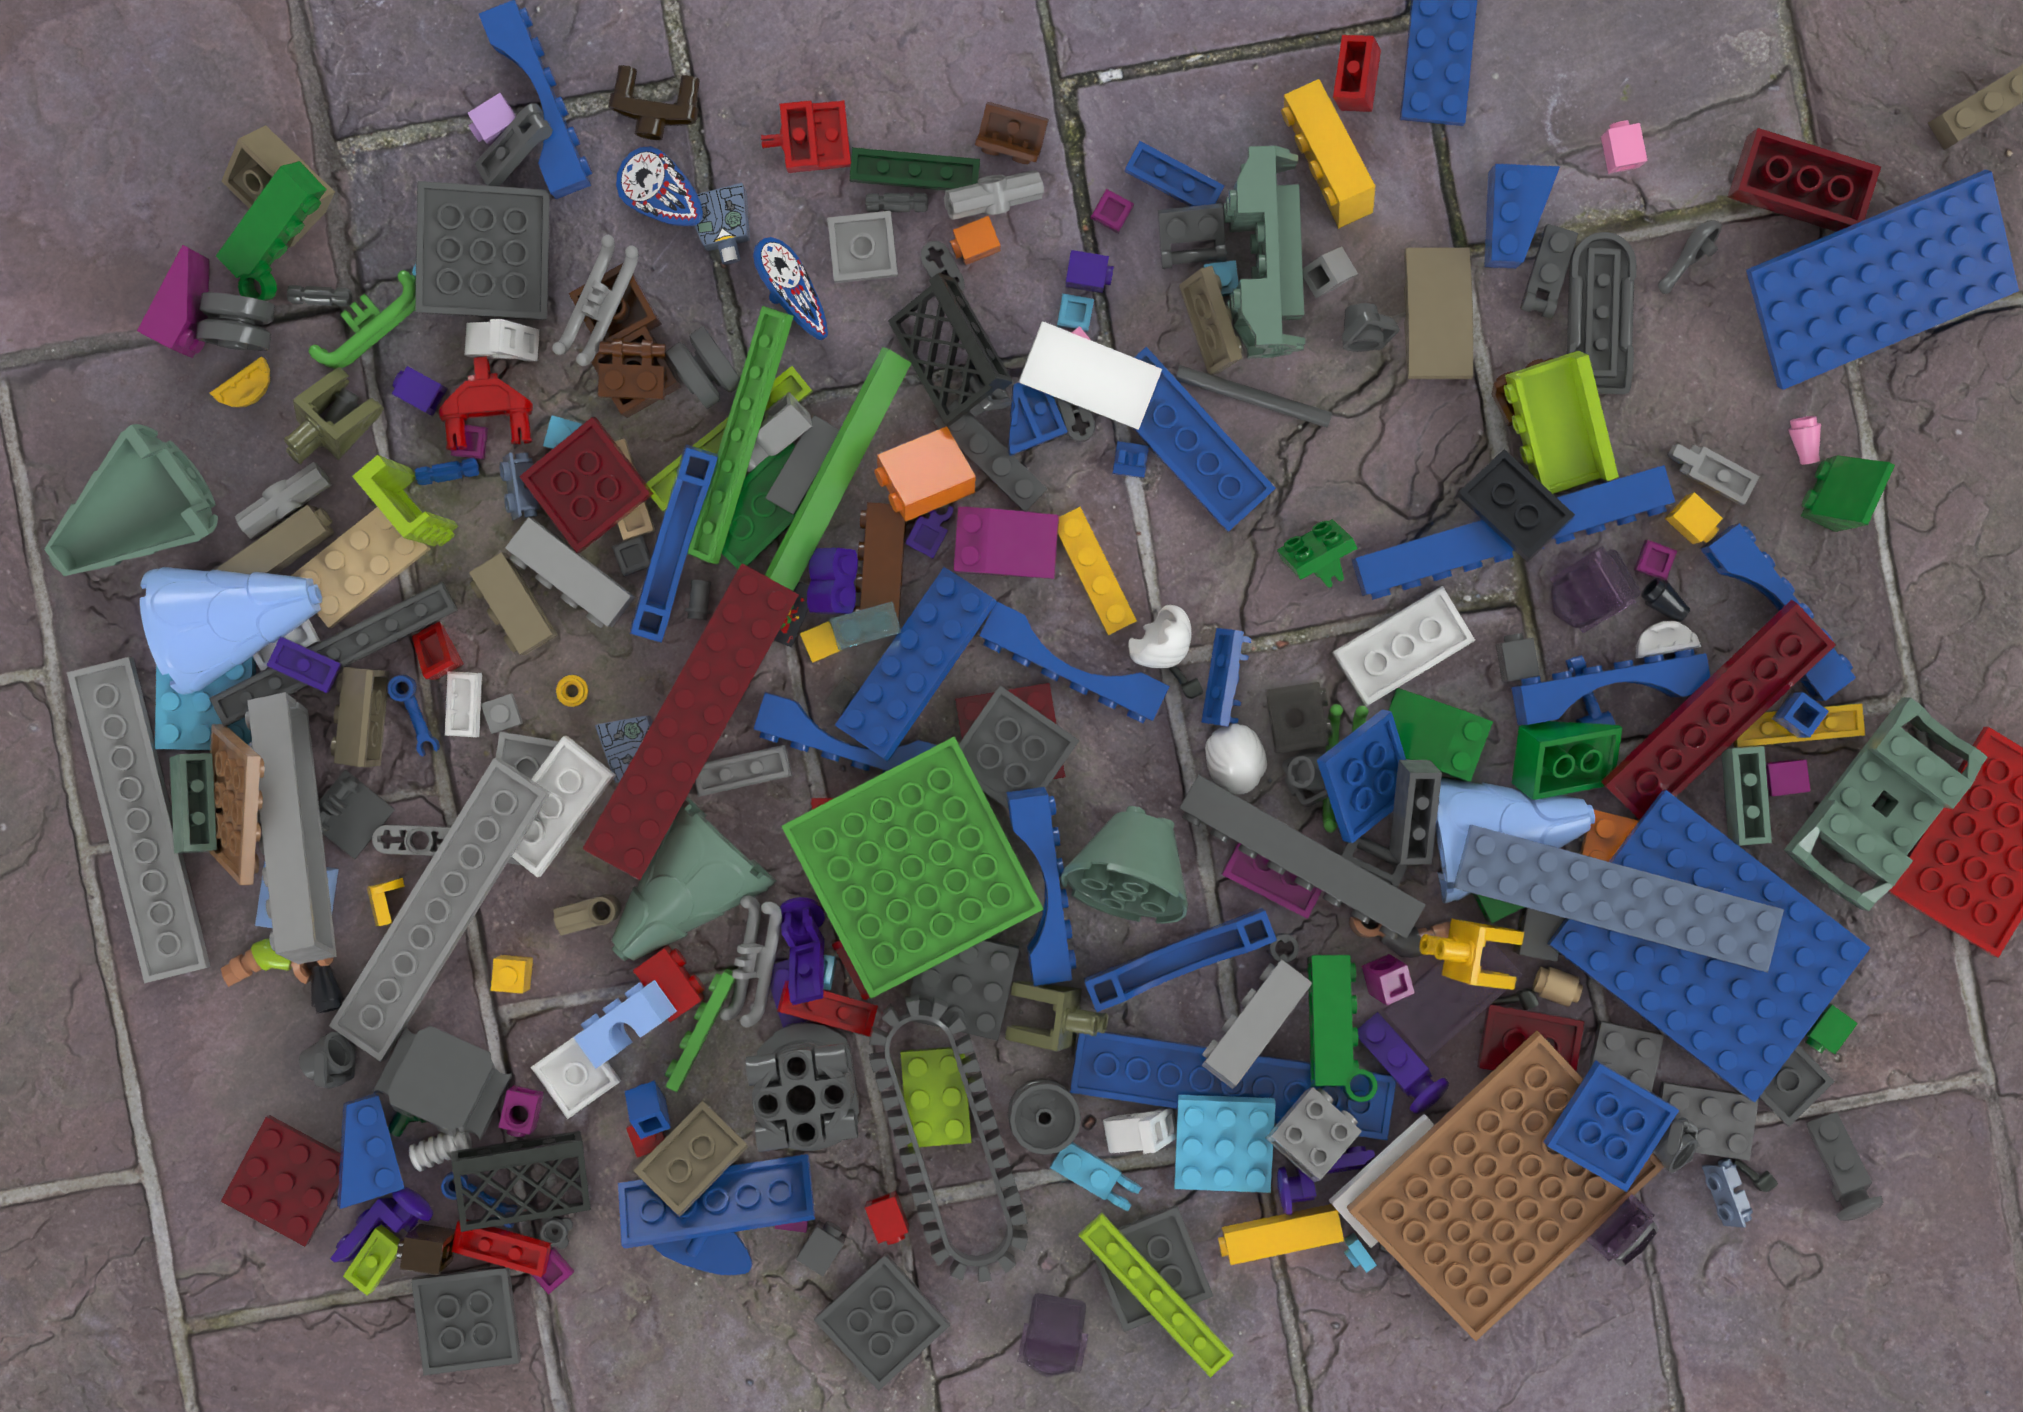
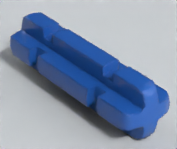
M474 458L464 459L462 463L453 461L432 465V468L425 466L415 469L416 481L422 486L432 484L433 481L439 483L461 479L463 475L465 477H472L479 474V465Z

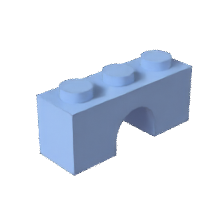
M655 980L645 987L639 982L624 993L628 998L624 1002L617 998L602 1009L605 1012L604 1016L599 1018L597 1014H594L580 1024L584 1030L573 1038L595 1069L632 1043L624 1029V1023L630 1025L641 1038L677 1012Z

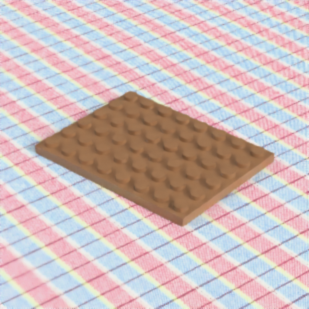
M1537 1030L1347 1206L1348 1211L1475 1341L1486 1333L1664 1168L1662 1163L1652 1153L1626 1192L1546 1146L1544 1143L1545 1138L1583 1079Z

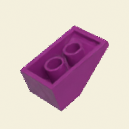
M185 245L181 246L137 330L138 332L191 358L194 357L195 353L197 354L203 349L205 342L196 339L198 322L208 319V316L199 310L201 294L209 292L208 258Z
M958 506L954 571L962 574L1055 579L1059 515Z

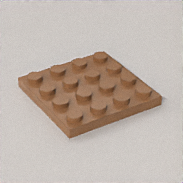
M212 724L210 753H212L217 850L209 851V853L239 885H253L254 874H257L259 871V858L255 854L256 842H259L261 838V827L259 822H257V812L262 809L263 805L262 792L259 790V778L264 776V761L258 753L230 728L224 727L223 724Z

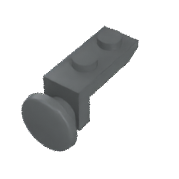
M1835 1112L1808 1122L1806 1125L1811 1139L1834 1183L1831 1192L1836 1202L1840 1201L1843 1210L1836 1215L1840 1221L1858 1219L1880 1208L1884 1203L1882 1196L1869 1197L1867 1190L1872 1181L1838 1113Z

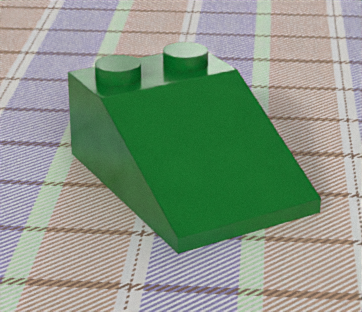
M1840 455L1827 458L1826 461L1823 460L1815 472L1817 481L1813 490H1808L1803 498L1801 506L1804 507L1801 517L1834 532L1868 525L1895 465L1890 462Z
M1396 688L1388 711L1392 712L1406 759L1431 760L1442 773L1462 781L1471 782L1493 721Z
M1554 721L1519 726L1512 784L1532 800L1605 787L1601 781L1617 766L1623 728L1620 725Z

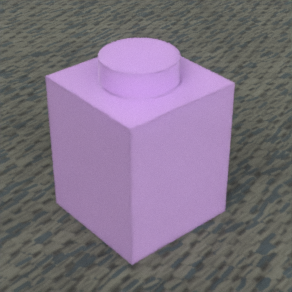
M499 93L468 112L469 117L473 121L468 126L478 142L484 140L491 146L515 119L516 115L507 100Z

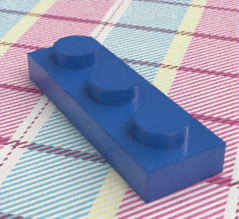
M1139 141L1124 172L1190 207L1216 204L1225 186L1142 141Z

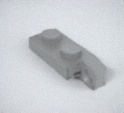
M1677 444L1671 447L1667 455L1668 458L1682 465L1679 471L1686 474V477L1740 506L1746 504L1760 477L1704 446L1692 445L1689 450Z

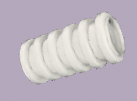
M457 1128L455 1130V1137L439 1133L437 1138L434 1136L429 1137L428 1142L422 1140L418 1146L416 1144L410 1145L409 1157L414 1168L419 1172L424 1171L425 1166L431 1168L435 1162L441 1164L444 1162V1159L451 1160V1151L472 1148L469 1133H460Z

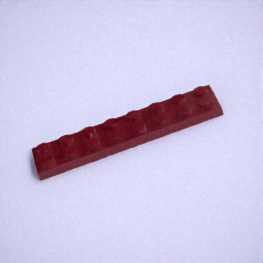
M1791 599L1601 782L1640 820L1662 790H1667L1675 797L1680 794L1832 650L1836 644Z

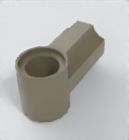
M603 894L595 898L555 908L553 911L556 929L559 931L560 936L595 926L606 925L618 918L621 912V903L614 895ZM600 901L606 902L610 907L611 912L608 918L602 917L597 911Z

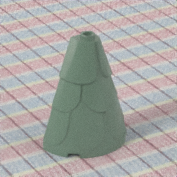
M132 424L120 433L98 470L93 472L76 503L71 504L44 549L49 555L52 566L60 571L63 576L120 564L123 560L151 555L159 550L197 542L215 530L218 516L212 515L211 508L216 505L212 493L194 464L172 441L162 442L156 437L158 435L156 430L141 424Z
M686 797L638 885L633 887L611 939L614 943L612 950L624 961L628 958L636 961L686 937L689 931L723 916L726 911L740 905V900L743 896L750 895L756 897L768 891L769 887L773 886L777 881L754 859L750 861L706 820L707 814L689 797Z

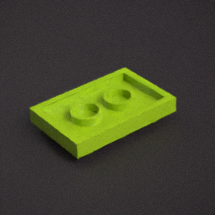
M952 1047L902 1050L900 1054L904 1099L919 1147L972 1143L969 1101ZM965 1053L960 1054L961 1059L965 1058ZM912 1142L908 1144V1147H913Z

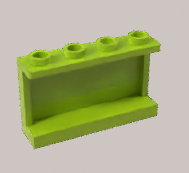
M1575 351L1505 375L1507 385H1504L1507 401L1513 404L1515 415L1512 416L1513 427L1516 433L1520 434L1523 446H1520L1521 458L1525 465L1528 464L1530 473L1552 494L1599 478L1609 481L1619 477L1588 354Z
M377 455L352 476L403 538L431 546H436L437 544L442 546L454 537L453 531L458 527L455 521L429 512L423 513L405 492L404 489L416 480L415 473L410 467Z

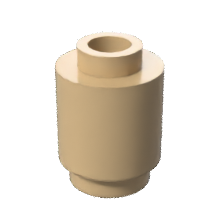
M1550 966L1547 969L1543 967L1538 969L1532 986V991L1539 993V997L1567 1007L1572 1002L1577 1003L1583 990V985L1579 984L1578 976Z

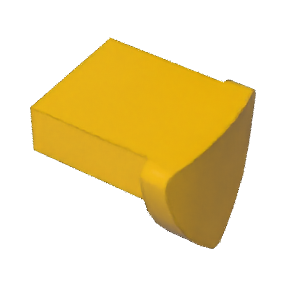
M403 878L367 886L376 926L392 923L384 892L405 887Z

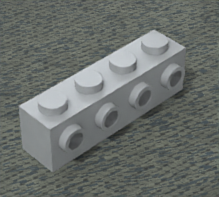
M528 517L505 547L512 553L509 558L524 570L529 566L538 574L535 576V579L549 589L554 585L562 591L563 594L560 598L575 609L580 605L589 613L586 615V618L599 628H602L603 625L613 627L636 598L581 554L576 553L573 548L535 519Z
M1282 959L1276 966L1271 963L1259 977L1264 983L1257 992L1252 988L1240 1003L1245 1007L1238 1017L1232 1013L1221 1028L1226 1032L1219 1043L1213 1039L1202 1053L1207 1058L1202 1066L1232 1089L1237 1086L1312 985L1311 981Z

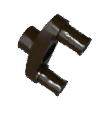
M625 65L618 66L614 93L610 94L608 107L620 115L637 120L634 133L636 136L649 140H663L665 126H683L696 123L699 78L682 75L677 103L667 104L635 99L633 93L637 69Z

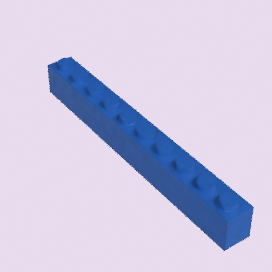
M1665 465L1557 497L1575 516L1553 539H1555L1557 545L1575 539L1574 533L1581 530H1586V534L1590 535L1606 530L1604 524L1616 520L1617 526L1637 521L1635 514L1647 511L1648 517L1667 512L1666 505L1674 503L1675 498ZM1483 520L1354 558L1352 559V564L1362 596L1371 594L1372 600L1391 595L1389 588L1402 585L1404 591L1421 586L1420 579L1432 576L1433 581L1452 576L1451 570L1463 566L1464 572L1483 567L1482 560L1493 557L1495 563L1514 558L1512 551L1515 550Z

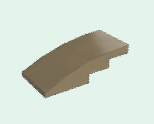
M1405 248L1406 283L1404 298L1406 318L1404 321L1408 379H1472L1473 300L1470 248Z

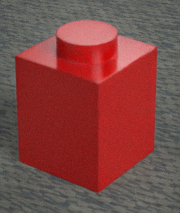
M897 1191L866 1201L865 1210L878 1244L886 1241L887 1245H891L905 1239L904 1234L909 1232L910 1226Z

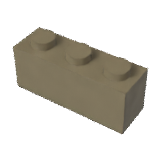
M2023 64L1928 122L1944 150L2023 102Z
M501 552L469 572L473 579L470 585L479 598L484 597L490 608L487 609V613L495 625H502L507 634L503 638L513 653L518 651L519 655H527L558 636L515 564L509 558L510 556Z

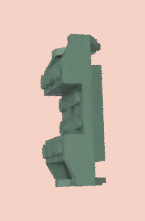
M1249 146L1247 150L1248 160L1245 164H1241L1240 175L1233 190H1229V197H1226V203L1223 204L1224 223H1229L1230 232L1255 231V234H1250V253L1256 254V266L1251 267V279H1241L1236 289H1233L1230 299H1227V306L1232 314L1233 328L1247 349V359L1274 358L1290 355L1295 351H1302L1305 345L1304 337L1282 333V321L1301 320L1304 316L1299 184L1277 185L1276 178L1277 173L1295 169L1298 163V155L1292 154L1289 149L1279 146Z
M1911 697L1901 698L1784 851L1798 865L1810 871L1809 874L1822 884H1827L1833 892L1857 908L1869 911L1896 884L1913 862L1907 856L1942 809H1954L1974 783L1982 764L1988 757L1937 722ZM1910 722L1921 732H1927L1928 737L1936 744L1968 761V765L1962 773H1959L1901 727ZM1881 793L1887 797L1886 801L1881 798L1876 806L1872 807ZM1818 836L1822 839L1821 844L1829 850L1836 851L1838 853L1837 856L1844 862L1855 864L1877 881L1874 887L1860 893L1822 866L1811 855Z

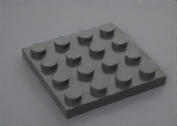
M418 181L415 313L547 320L549 190Z

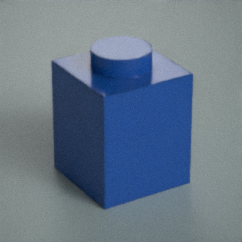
M1804 692L1790 693L1772 719L1797 738H1810L1829 711Z
M655 1080L625 1091L629 1121L640 1139L671 1128L666 1098Z

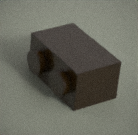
M419 1224L399 1242L397 1259H401L400 1270L439 1275L453 1261L454 1252H452L456 1229Z

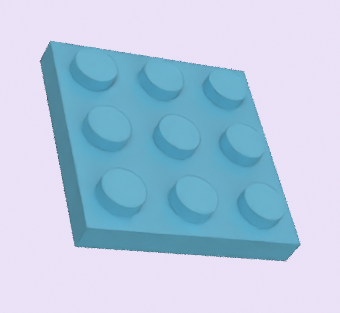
M253 656L243 664L236 665L202 690L186 695L176 692L170 686V681H173L169 673L162 675L156 665L155 749L210 750L212 724H222L209 698L256 675V661ZM245 718L227 726L247 745L252 742L251 731L246 725Z
M1178 1095L1174 1188L1271 1193L1273 1145L1266 1139V1136L1274 1128L1275 1098Z

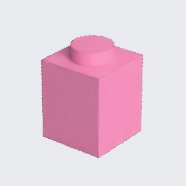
M1628 120L1616 122L1609 125L1610 129L1601 136L1608 174L1640 168L1648 161L1640 123L1629 125Z

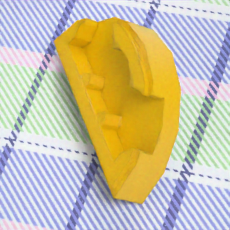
M261 356L215 388L210 394L218 402L233 408L247 407L258 402L266 393L270 383V368L266 359Z

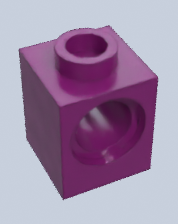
M1793 759L1766 763L1768 796L1811 792L1807 760Z
M1387 954L1361 966L1369 995L1383 1004L1390 1005L1415 994L1408 965L1392 955Z
M515 1085L507 1089L498 1128L507 1129L506 1133L515 1137H525L526 1134L530 1135L537 1127L544 1092ZM516 1105L523 1106L527 1110V1120H519L515 1116L514 1107Z

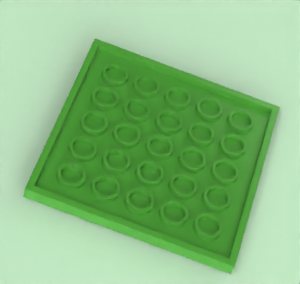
M955 736L781 826L870 999L1044 910Z

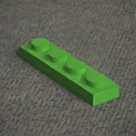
M726 969L722 975L716 973L708 988L713 993L708 1003L702 1001L694 1016V1019L698 1021L694 1031L688 1030L683 1037L679 1048L684 1051L679 1061L673 1059L665 1073V1076L669 1078L665 1087L675 1092L681 1089L736 980L732 977L733 971Z

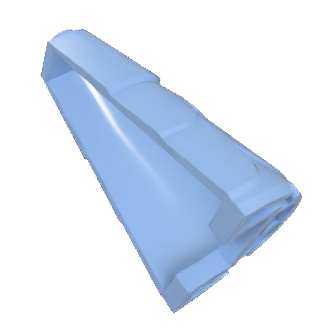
M162 567L147 571L140 585L142 589L146 588V596L140 598V611L150 651L161 674L169 673L173 681H170V686L176 692L183 695L202 690L236 665L243 664L268 644L278 642L280 636L285 637L321 610L319 603H322L321 591L317 584L314 585L313 579L262 572L243 574L220 570L202 571Z
M1441 777L1435 832L1442 871L1437 873L1443 903L1459 901L1471 894V892L1453 888L1470 825L1561 848L1590 831L1591 824L1595 823L1592 805H1587L1584 799L1564 795L1532 800L1518 789L1484 782L1478 784Z

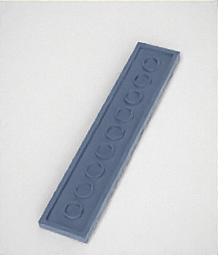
M1475 825L1469 826L1453 887L1767 973L1784 909Z

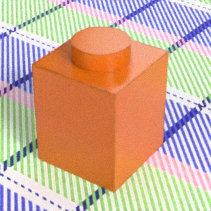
M989 215L953 229L955 239L951 240L950 244L956 259L962 257L965 265L1001 251V245Z

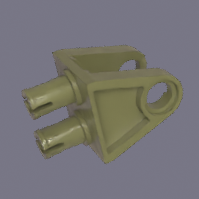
M341 367L334 369L293 399L296 420L300 425L291 434L286 436L284 441L288 445L286 452L300 465L319 446L325 447L339 460L383 412L384 407L378 401L370 398L336 424L331 421L325 422L320 417L324 410L337 398L335 393H340L341 389H345L350 382L347 380L349 375Z
M1012 981L1011 995L1053 1004V1011H1056L1054 1028L1052 1029L1021 1025L1007 1026L1005 1032L1006 1040L1060 1051L1075 1046L1076 1033L1096 1036L1097 1032L1105 1033L1108 1024V1014L1081 1010V988L1052 984L1034 986L1033 982Z

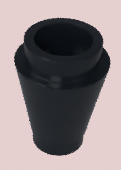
M1653 579L1641 594V597L1645 600V605L1677 622L1684 620L1690 612V607L1686 605L1667 580Z
M319 965L310 968L311 1006L315 1007L317 1014L339 1009L342 1005L341 1000L344 998L330 965Z

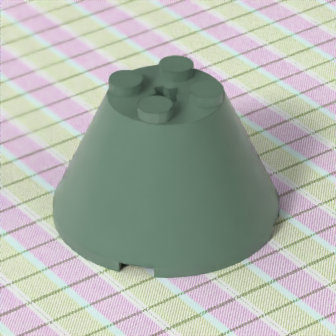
M1128 806L1126 812L1114 814L1064 868L1061 876L1063 887H1066L1068 884L1073 889L1071 894L1073 897L1094 909L1119 918L1140 922L1141 916L1156 918L1157 924L1173 923L1182 920L1188 910V901L1175 832L1173 830L1174 822L1167 818H1155L1146 815L1145 810L1136 806Z

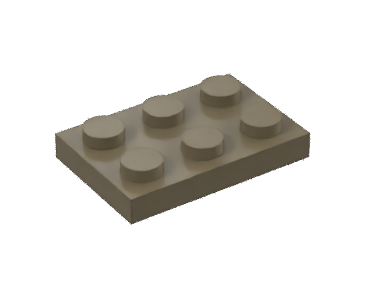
M1212 266L1201 268L1182 282L1179 287L1207 372L1213 375L1222 372L1243 359L1241 355L1242 344L1239 337L1234 333L1231 324L1232 314L1230 308L1224 303L1219 276L1214 273Z
M701 1101L633 1171L680 1217L749 1146L708 1105Z

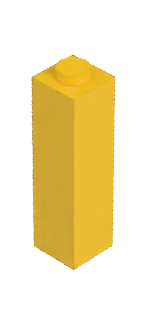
M1332 1204L1292 1212V1215L1281 1214L1222 1227L1223 1237L1218 1238L1221 1256H1228L1231 1265L1344 1242L1339 1213Z

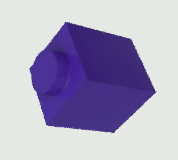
M1071 250L1065 287L1103 293L1104 284L1111 285L1114 266L1108 265L1109 256Z
M408 366L404 371L401 370L396 375L392 385L394 388L392 395L431 416L436 412L448 390L445 386Z

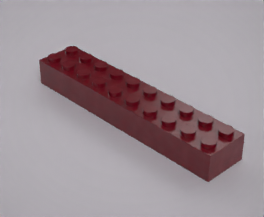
M743 563L740 565L583 846V850L641 880L799 594Z

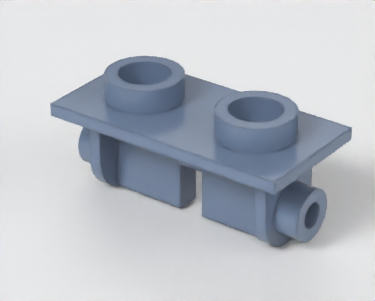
M508 453L503 457V462H500L499 466L501 479L506 481L508 494L504 496L505 509L507 513H511L512 521L520 518L522 512H524L525 518L537 517V510H540L539 502L528 488H524V482L519 477L533 465L532 458H529L528 453L515 454V460H513V454Z
M1724 1158L1717 1162L1718 1165H1703L1706 1184L1711 1190L1717 1207V1214L1722 1220L1723 1226L1746 1227L1745 1222L1752 1219L1750 1214L1753 1211L1745 1190L1737 1192L1733 1190L1742 1184L1736 1164L1731 1163L1730 1158Z

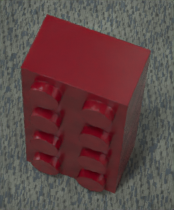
M1757 128L1746 136L1727 197L1837 232L1865 220L1881 166Z

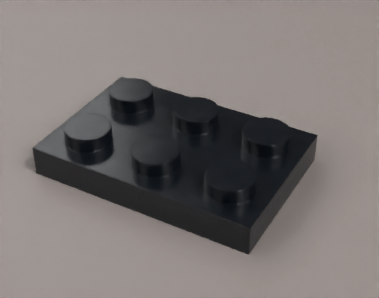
M1505 449L1468 482L1457 495L1527 562L1573 520L1575 516L1571 510Z

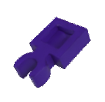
M949 506L947 512L943 515H939L935 510H932L928 519L919 516L905 544L934 559L948 533V530L941 527V524L952 517L954 508Z

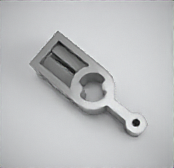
M790 392L765 411L747 472L755 469L766 457L774 456L781 452L812 427L810 413Z

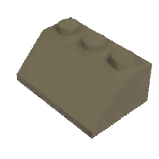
M265 125L238 139L221 182L250 209L280 166L300 161L327 190L320 198L321 205L319 208L308 215L303 221L305 226L302 231L288 241L287 245L292 247L326 213L335 191Z
M343 667V672L339 673L337 691L341 692L340 704L336 705L334 710V723L338 724L337 736L333 737L331 742V755L335 756L334 763L355 767L381 766L389 671Z

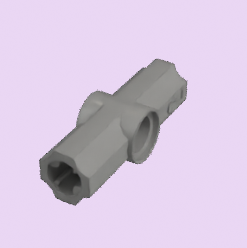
M1036 170L1011 176L990 175L980 178L976 184L945 191L944 203L949 218L952 220L980 213L986 215L1001 214L1011 209L1010 206L1042 199L1044 186L1040 174Z
M312 462L288 480L278 481L268 487L262 493V498L234 517L241 530L253 540L279 521L283 522L305 507V503L329 488L332 484L324 470L316 462Z

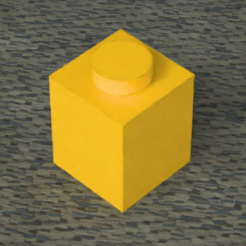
M1694 492L1686 495L1664 519L1690 543L1696 544L1702 541L1705 543L1710 541L1719 531L1717 525L1723 518Z
M500 955L494 958L491 991L523 994L530 990L533 957Z

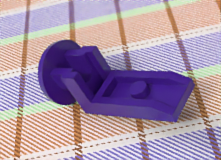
M804 897L792 898L782 903L779 908L782 913L781 933L790 947L788 984L790 1002L792 1005L823 998L825 939L819 927L825 920L823 907L813 899Z
M1378 1012L1358 1028V1039L1393 1077L1407 1097L1411 1095L1414 1098L1410 1106V1111L1414 1114L1422 1113L1433 1106L1449 1087L1447 1079L1441 1078L1434 1082L1431 1079L1432 1075L1429 1068Z
M1365 1146L1348 1148L1346 1150L1347 1154H1342L1326 1174L1362 1169L1374 1159L1375 1152L1374 1150L1366 1151ZM1285 1166L1280 1167L1277 1172L1279 1198L1286 1215H1292V1203L1313 1201L1317 1196L1314 1182L1297 1166V1176L1288 1177Z
M405 1186V1189L392 1193L394 1198H378L370 1209L365 1210L356 1220L357 1226L352 1232L340 1239L336 1245L337 1250L330 1259L334 1263L355 1259L372 1232L381 1224L384 1227L388 1225L395 1233H399L402 1228L406 1232H411L419 1219L423 1221L431 1220L434 1214L432 1207L420 1194Z

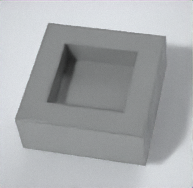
M513 693L481 704L491 734L523 724Z

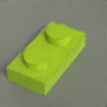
M382 1224L379 1225L372 1232L343 1277L368 1296L375 1290L397 1258L400 1239Z

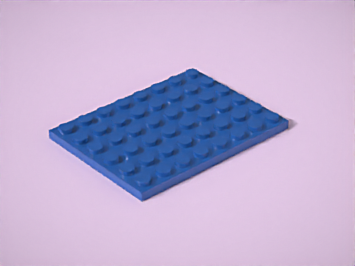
M1662 790L1609 862L1784 909L1768 973L1567 918L1547 944L1746 1098L1756 1102L1869 951L1870 947L1667 790Z

